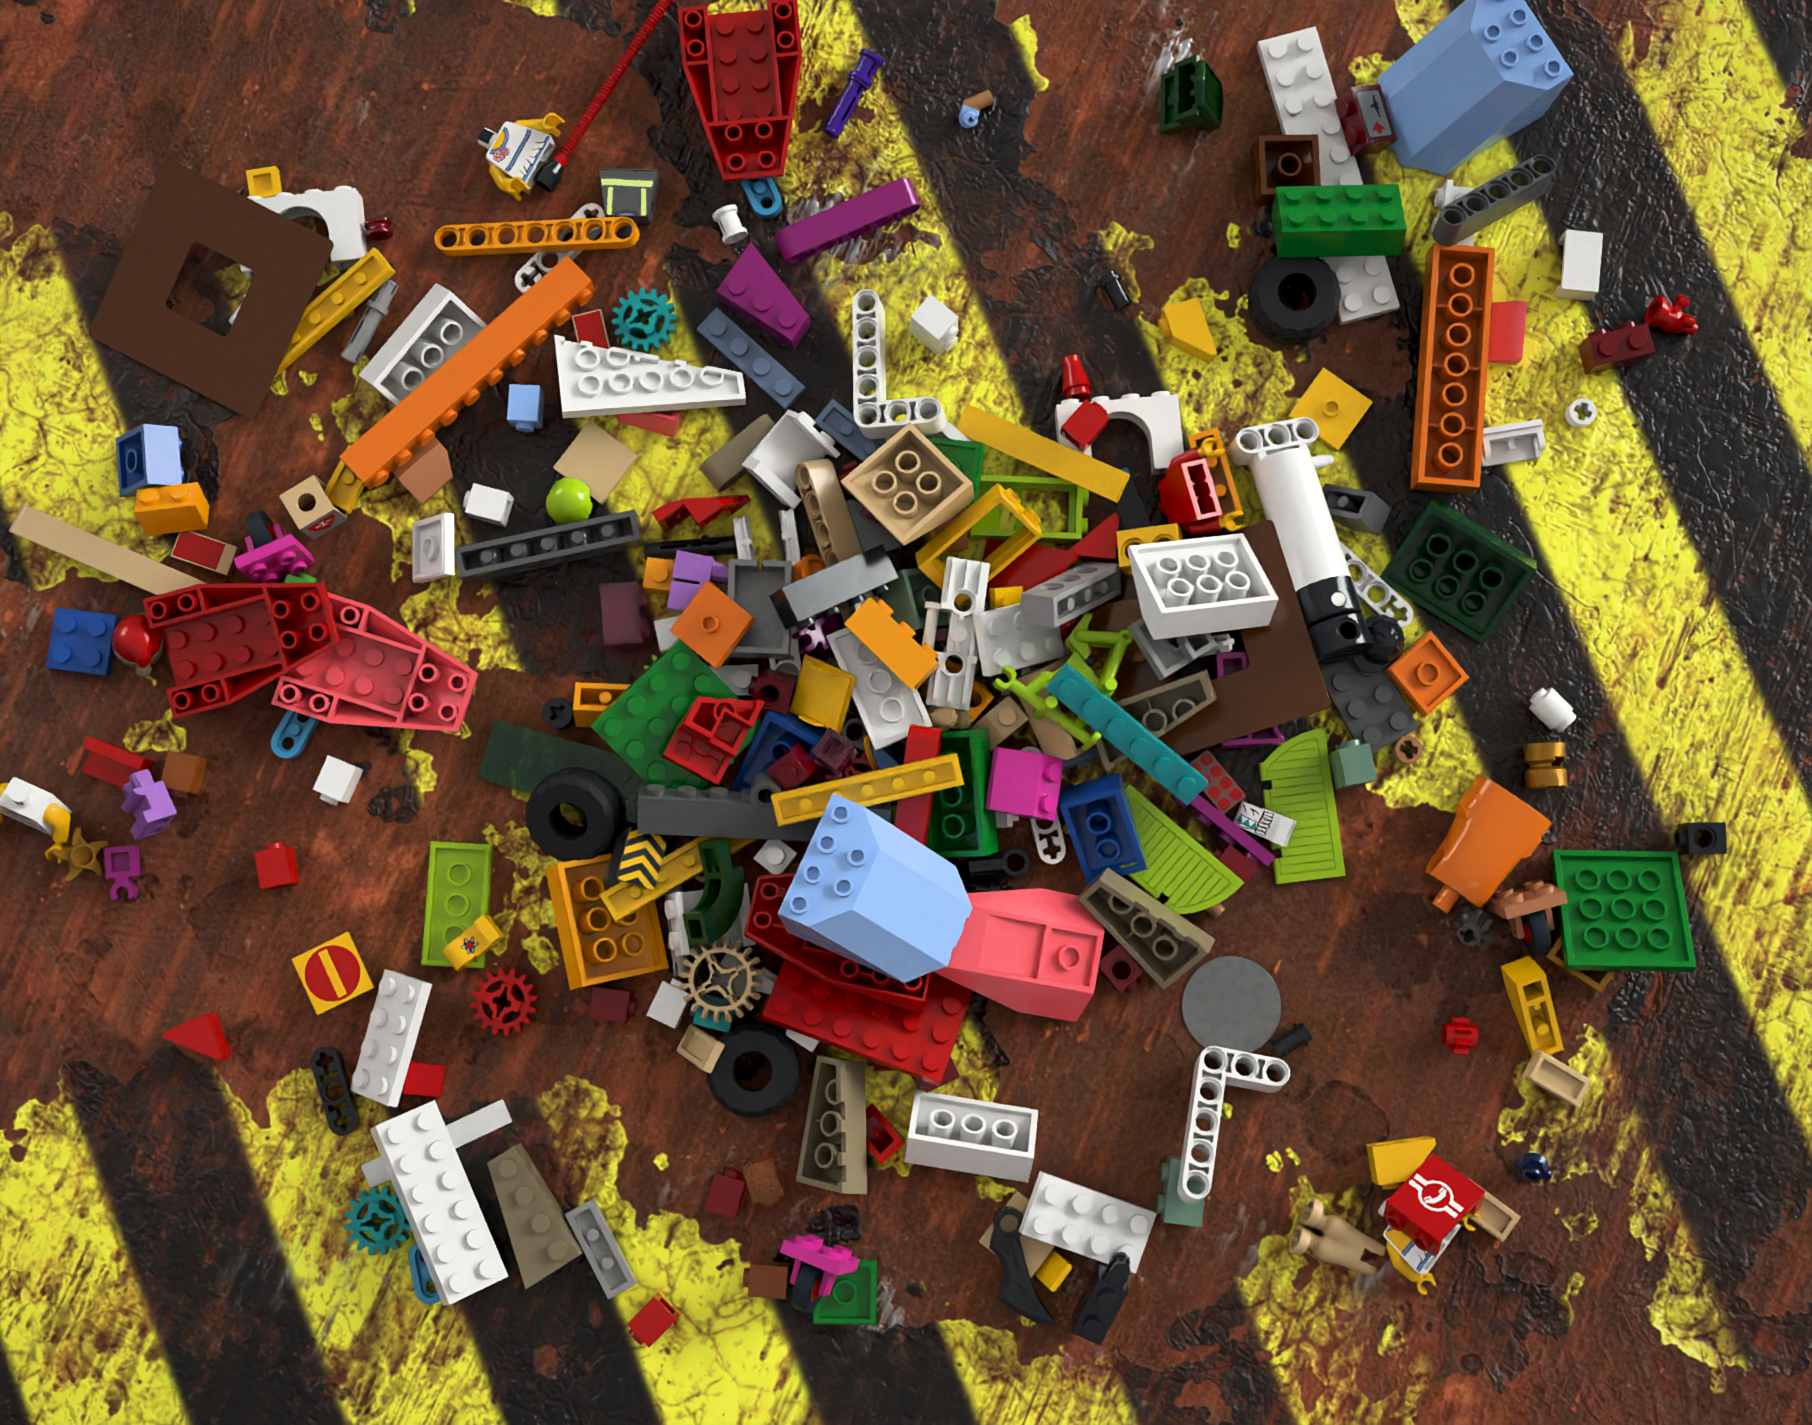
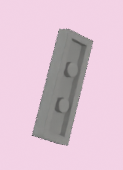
M595 1198L565 1214L608 1299L638 1283Z

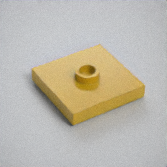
M1323 367L1287 418L1290 420L1308 417L1314 420L1319 427V434L1316 439L1337 452L1373 401Z

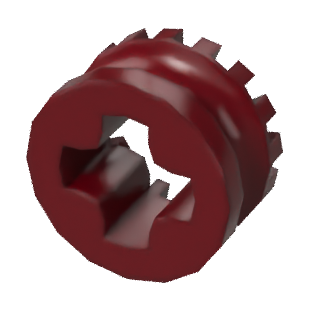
M374 217V219L370 218L364 221V227L368 229L366 238L371 241L391 238L393 236V230L389 228L392 224L391 219L379 217V220H377V217Z

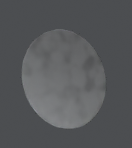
M1219 957L1203 964L1189 979L1182 998L1183 1018L1191 1035L1203 1047L1218 1046L1251 1053L1262 1047L1272 1037L1278 1026L1281 1016L1280 993L1273 978L1259 964L1243 957Z

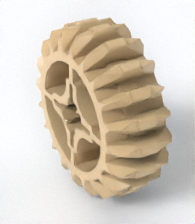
M730 937L724 938L723 946H719V940L713 942L710 949L707 944H700V948L703 951L701 954L695 949L690 950V954L695 958V961L692 962L684 959L682 962L685 966L690 967V971L679 972L680 977L688 978V983L679 985L680 990L690 988L691 991L690 994L683 997V1000L688 1002L694 998L696 1003L692 1005L691 1010L696 1012L702 1006L704 1010L701 1013V1018L706 1019L710 1011L714 1012V1022H719L721 1013H724L726 1022L732 1021L731 1011L734 1010L736 1015L741 1018L744 1016L741 1006L744 1005L747 1009L752 1010L754 1005L748 999L750 997L757 1000L761 998L759 993L753 991L754 986L760 988L764 987L765 984L762 981H755V976L764 974L763 969H753V965L758 964L760 958L755 957L749 961L747 957L752 953L753 949L748 947L743 953L739 950L743 943L740 940L735 942L733 948L730 947ZM714 954H731L738 958L741 964L726 969L717 961ZM706 959L710 970V977L698 987L697 973L699 967ZM717 971H720L721 974H730L736 971L735 974L729 976L730 981H726L729 983L726 988L723 985H713L708 988L710 984L714 983V978H718L715 976ZM747 972V986L744 994L738 1000L733 984L738 976ZM713 990H718L727 998L730 1005H714L708 1002L703 995Z

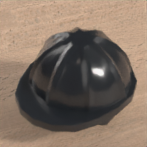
M1385 614L1371 615L1366 618L1374 645L1365 653L1352 658L1356 667L1364 672L1377 673L1385 670L1402 654L1405 645L1404 632L1397 620Z

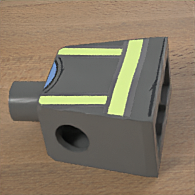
M599 168L606 217H629L636 226L651 225L660 187V177L657 169ZM630 226L621 227L619 229V238L625 239L629 237L632 233V228Z

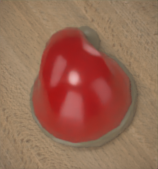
M136 613L121 620L112 633V648L117 659L124 665L135 668L138 676H149L152 671L151 665L161 658L166 649L162 630L150 629L146 613Z

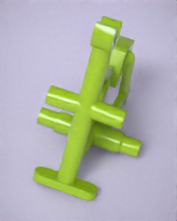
M1086 613L1065 641L1068 648L1073 652L1066 662L1111 699L1112 693L1117 688L1115 676L1126 648L1132 642L1133 637L1128 630H1121L1120 632L1087 630L1093 614ZM1089 647L1111 648L1099 678L1085 663V660L1091 653ZM1006 665L1001 672L1008 676L1009 682L1004 683L997 678L992 683L997 690L1006 691L1009 689L1035 708L1033 711L1035 719L1041 720L1045 716L1081 741L1083 743L1081 749L1087 751L1096 744L1102 735L1101 733L1095 731L1091 734L1084 729L1087 723L1079 716L1073 721L1055 708L1058 704L1056 697L1048 696L1044 700L1037 695L1064 665L1052 673L1049 671L1042 672L1026 686L1015 679L1017 676L1016 671L1011 666Z

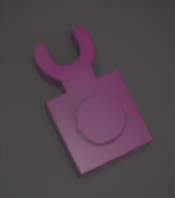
M837 614L827 619H824V617L815 620L816 623L807 627L808 629H802L792 635L793 639L801 637L805 640L806 646L798 650L799 654H806L814 650L815 647L818 653L831 648L826 636L843 629Z
M130 845L104 848L106 879H115V884L110 890L112 900H121L120 892L124 887L128 890L129 899L137 898L138 889L132 883V877L141 876L139 846Z

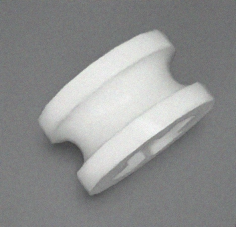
M1586 398L1575 400L1566 409L1565 417L1567 422L1575 428L1586 427L1596 417V406ZM1583 407L1584 414L1588 415V417L1585 416L1580 420L1578 419V413L1574 409L1577 410Z

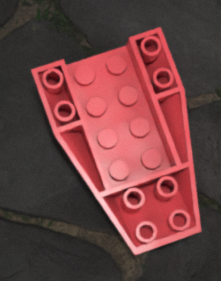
M327 592L340 644L290 671L288 676L283 675L280 677L271 704L331 724L459 732L479 674L373 607Z
M1043 888L967 893L973 908L970 916L963 925V932L956 948L952 950L948 966L933 972L1017 1012L1077 1022L1094 995L1105 933L1104 926L1077 899L1079 896Z

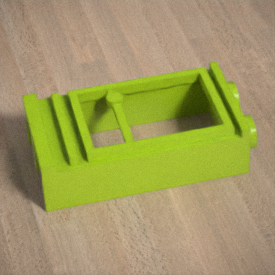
M981 475L978 499L997 483L1005 490L1008 488L1018 490V497L1021 501L1019 504L1021 506L1022 490L1069 492L1068 533L1041 532L1042 537L1036 542L1076 544L1082 539V536L1087 535L1088 518H1082L1083 506H1088V490L1061 478ZM1000 502L971 527L970 540L989 539L1006 541L1022 528L1023 524L1017 519V523L1014 525L1015 530H1000Z

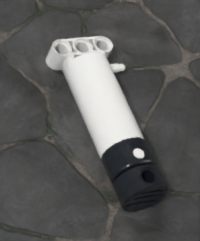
M1300 417L1244 428L1240 430L1228 446V457L1234 464L1249 466L1265 518L1274 523L1318 664L1322 666L1334 664L1365 653L1373 647L1374 643L1365 616L1362 614V607L1315 470L1316 468L1333 464L1334 457L1332 455L1311 457L1308 449L1318 437L1319 427L1317 423L1308 417ZM1297 433L1302 434L1305 439L1299 437ZM1269 438L1274 439L1278 445L1273 444ZM1240 443L1245 444L1249 450L1244 449Z

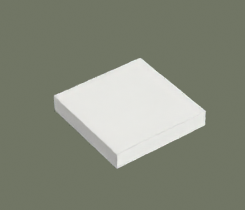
M442 513L412 523V572L414 583H426L454 575V514Z

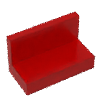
M87 736L83 748L90 750L91 753L82 772L120 788L130 782V774L145 769L151 771L155 762L90 736Z

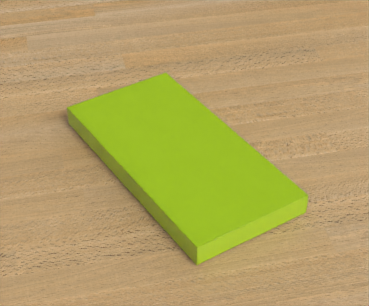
M430 842L421 965L453 967L442 953V950L473 925V922L482 914L489 915L494 845ZM486 953L480 958L475 959L465 968H485Z

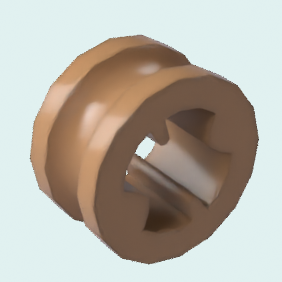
M1405 736L1393 744L1392 755L1400 764H1412L1422 756V744L1415 737ZM1404 742H1409V747L1415 750L1413 754L1409 755L1411 759H1407L1405 753L1400 752V747L1405 746Z

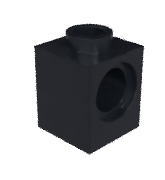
M1726 822L1677 824L1678 830L1674 833L1675 847L1679 849V855L1727 854ZM1696 831L1701 832L1704 837L1701 847L1694 841Z

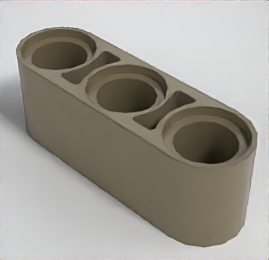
M768 414L760 416L701 464L699 470L719 493L729 488L748 473L741 464L775 426L774 421Z

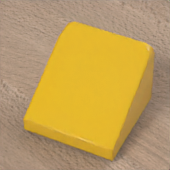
M1052 1249L1035 1272V1276L1048 1289L1054 1292L1071 1271L1072 1265L1070 1261Z

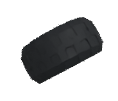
M1275 255L1265 262L1254 275L1248 290L1247 308L1249 316H1251L1254 322L1253 324L1265 337L1284 345H1301L1313 339L1315 340L1331 325L1339 309L1341 289L1336 274L1324 260L1318 257L1278 258ZM1289 285L1299 287L1307 294L1310 307L1303 311L1289 310L1282 305L1278 298L1277 290Z
M581 767L562 768L546 776L531 793L525 809L526 827L534 843L545 854L563 862L589 860L597 857L615 838L622 819L620 800L612 785L598 773ZM571 803L580 807L586 814L588 825L580 827L567 822L561 814L560 804Z
M746 1023L730 1029L718 1039L725 1047L711 1074L707 1072L706 1076L714 1098L723 1108L742 1117L759 1118L777 1112L791 1100L799 1085L801 1064L796 1047L782 1031L768 1024ZM759 1051L770 1060L773 1069L772 1078L763 1088H748L742 1085L737 1078L735 1071L736 1062L745 1052Z

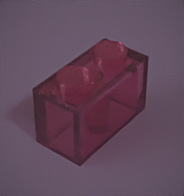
M637 581L600 584L604 645L608 649L645 646L644 638L649 637L648 620L643 619L642 607H647L646 591L640 589Z

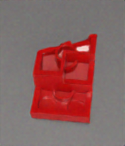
M748 495L688 498L665 504L651 513L665 533L689 516L703 529L723 513L730 517L748 504L751 499Z
M987 539L982 561L1005 541ZM1032 544L987 583L985 602H990L989 588L1023 586V592L1064 573L1071 562L1076 563L1079 554Z
M696 697L672 735L661 757L713 786L719 785L731 759L736 756L748 730L753 727L765 702L757 699L735 700V698L715 699L713 697Z

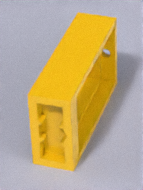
M999 483L995 484L915 553L918 568L941 590L943 587L945 565L937 556L1000 502L1024 526L982 561L990 563L988 582L1042 537L1039 526L1041 523L1040 518L1032 509L1025 510L1019 504L1021 501L1012 489L1008 488L1005 490ZM959 594L955 597L954 602L960 606L969 597Z

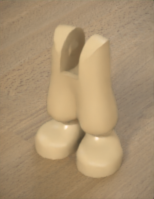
M1314 1197L1311 1198L1303 1208L1299 1221L1309 1227L1322 1231L1324 1235L1318 1236L1308 1229L1297 1225L1291 1235L1289 1252L1300 1256L1309 1249L1320 1260L1341 1265L1374 1277L1378 1268L1369 1264L1364 1259L1360 1260L1365 1248L1371 1253L1383 1256L1386 1247L1362 1233L1341 1217L1334 1214L1324 1215V1205L1321 1200Z

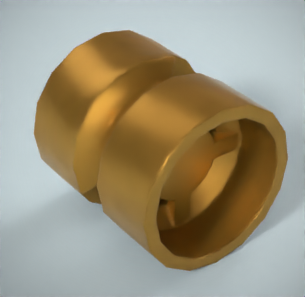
M1546 742L1523 745L1524 762L1529 764L1530 767L1525 771L1527 789L1568 787L1567 769L1562 767V763L1566 761L1565 743Z

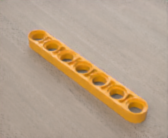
M622 216L446 225L438 229L435 233L434 241L444 255L452 257L629 248L637 243L640 233L632 219ZM630 226L632 233L629 237L625 239L617 237V232L621 227ZM598 227L603 230L599 239H588V233L591 229ZM564 229L573 230V236L570 240L565 242L559 240L558 237L561 231ZM541 230L544 232L543 239L540 242L531 243L529 241L530 235L534 231ZM506 232H513L515 234L514 240L506 245L501 244V236ZM478 233H484L486 235L485 241L479 246H473L471 243L472 238ZM456 235L457 240L453 246H443V240L446 236Z

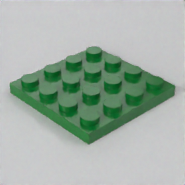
M678 638L590 724V727L648 785L660 784L665 788L678 789L680 786H693L697 790H702L708 782L661 756L696 697L740 699L688 645ZM758 717L753 727L748 730L736 756L755 738L762 724Z
M1552 850L1550 861L1553 883L1555 887L1566 892L1568 903L1557 906L1565 970L1693 972L1695 970L1696 961L1677 852Z

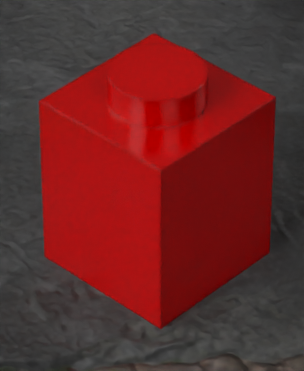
M1085 399L1062 425L1060 434L1084 453L1107 427L1109 418L1106 416L1107 411L1096 402L1091 404Z
M282 842L263 845L264 851L254 852L260 889L272 890L300 884L293 847L283 846Z
M657 1293L627 1324L631 1328L629 1333L640 1345L645 1343L650 1347L678 1319L680 1314Z

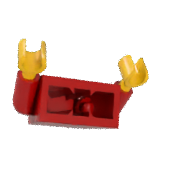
M1206 438L1202 442L1201 448L1194 447L1175 456L1170 461L1166 477L1158 483V490L1161 496V500L1158 503L1159 511L1167 516L1169 524L1178 523L1183 530L1193 535L1220 532L1224 527L1234 531L1246 525L1238 526L1233 522L1234 515L1243 514L1240 510L1227 513L1222 519L1219 517L1223 515L1206 458L1202 459L1206 455L1220 457L1224 454L1225 449L1212 451V445L1220 441L1217 438Z

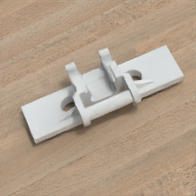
M947 557L940 603L925 602L924 608L927 609L922 645L926 642L934 650L939 612L948 613V622H950L947 643L944 646L943 652L935 651L939 655L935 660L940 666L929 676L925 705L969 711L977 660L980 661L973 615L985 610L984 604L990 563ZM959 594L967 595L971 600V607L966 612H961L954 606V599ZM949 656L961 659L962 669L958 673H950L946 669L945 661Z

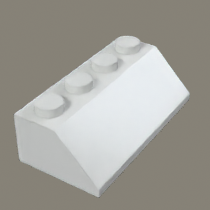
M435 283L361 371L359 376L392 404L397 406L488 325L450 290Z
M915 1090L904 1162L1028 1183L1034 1160L1038 1110Z

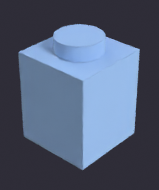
M509 384L507 421L512 427H515V430L533 432L534 428H543L545 392L540 385Z

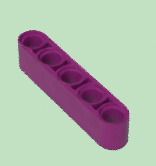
M907 177L900 178L779 230L774 237L786 263L791 265L909 216L921 208V204L910 179Z

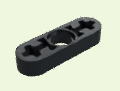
M334 1047L319 1048L311 1057V1067L327 1122L334 1134L345 1136L357 1130L360 1124V1115L353 1091H350L351 1085L340 1051ZM324 1052L327 1056H333L334 1062L329 1064L331 1073L337 1071L339 1073V1076L328 1078L325 1081L323 1075L329 1074L328 1067L320 1065V1060L324 1058ZM332 1082H338L343 1087V1095L338 1100H334L328 1095V1086ZM346 1101L348 1106L342 1107L344 1116H350L352 1121L347 1124V1130L344 1125L339 1126L337 1120L342 1117L340 1108L334 1111L332 1109V1106Z

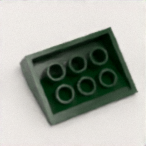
M1431 496L1379 577L1396 591L1481 644H1484L1537 570V561Z

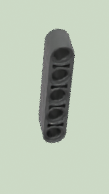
M1545 155L1533 156L1445 205L1440 211L1432 232L1433 239L1443 246L1455 245L1540 197L1548 189L1556 170V163Z

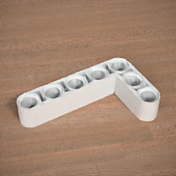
M871 289L860 290L856 293L852 302L854 420L859 430L868 439L892 438L911 422L923 435L939 433L946 426L947 418L941 403L936 398L917 397L886 400L885 311L875 291ZM874 305L871 310L863 311L865 307ZM868 333H875L870 339H863ZM868 361H875L871 367H864ZM876 389L872 395L864 396L867 390ZM929 412H937L932 419H924ZM898 415H907L904 420L894 422ZM876 417L872 424H864L868 418Z
M1218 1046L1207 1047L1199 1055L1194 1066L1177 1186L1178 1195L1183 1202L1197 1204L1210 1192L1225 1084L1266 1093H1275L1284 1086L1290 1077V1069L1283 1060ZM1211 1057L1215 1059L1218 1063V1069H1209L1204 1063V1058ZM1235 1064H1244L1249 1070V1075H1240L1235 1069ZM1266 1071H1276L1280 1081H1271L1267 1077ZM1200 1088L1210 1089L1214 1094V1100L1204 1099L1200 1094ZM1196 1119H1205L1210 1125V1130L1201 1131L1196 1126ZM1191 1150H1201L1205 1154L1206 1161L1204 1163L1196 1162L1191 1156ZM1187 1181H1197L1201 1186V1194H1192L1187 1188Z

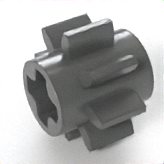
M1466 908L1463 915L1459 914L1453 923L1459 927L1455 936H1458L1459 940L1465 945H1477L1481 948L1484 942L1490 941L1495 933L1490 928L1494 920L1490 919L1489 915L1483 910Z

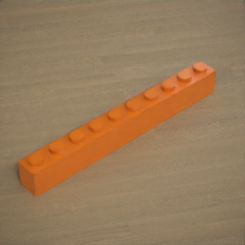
M566 256L345 450L339 458L369 490L374 486H381L387 481L389 473L394 468L405 465L411 459L412 452L420 445L423 447L429 444L435 437V432L443 425L448 426L454 422L458 412L464 406L474 404L479 399L481 391L488 385L493 386L498 383L507 368L511 365H518L525 358V352L533 345L539 346L548 337V332L556 325H563L577 306L582 307L586 305L593 297V292L595 291L592 280Z

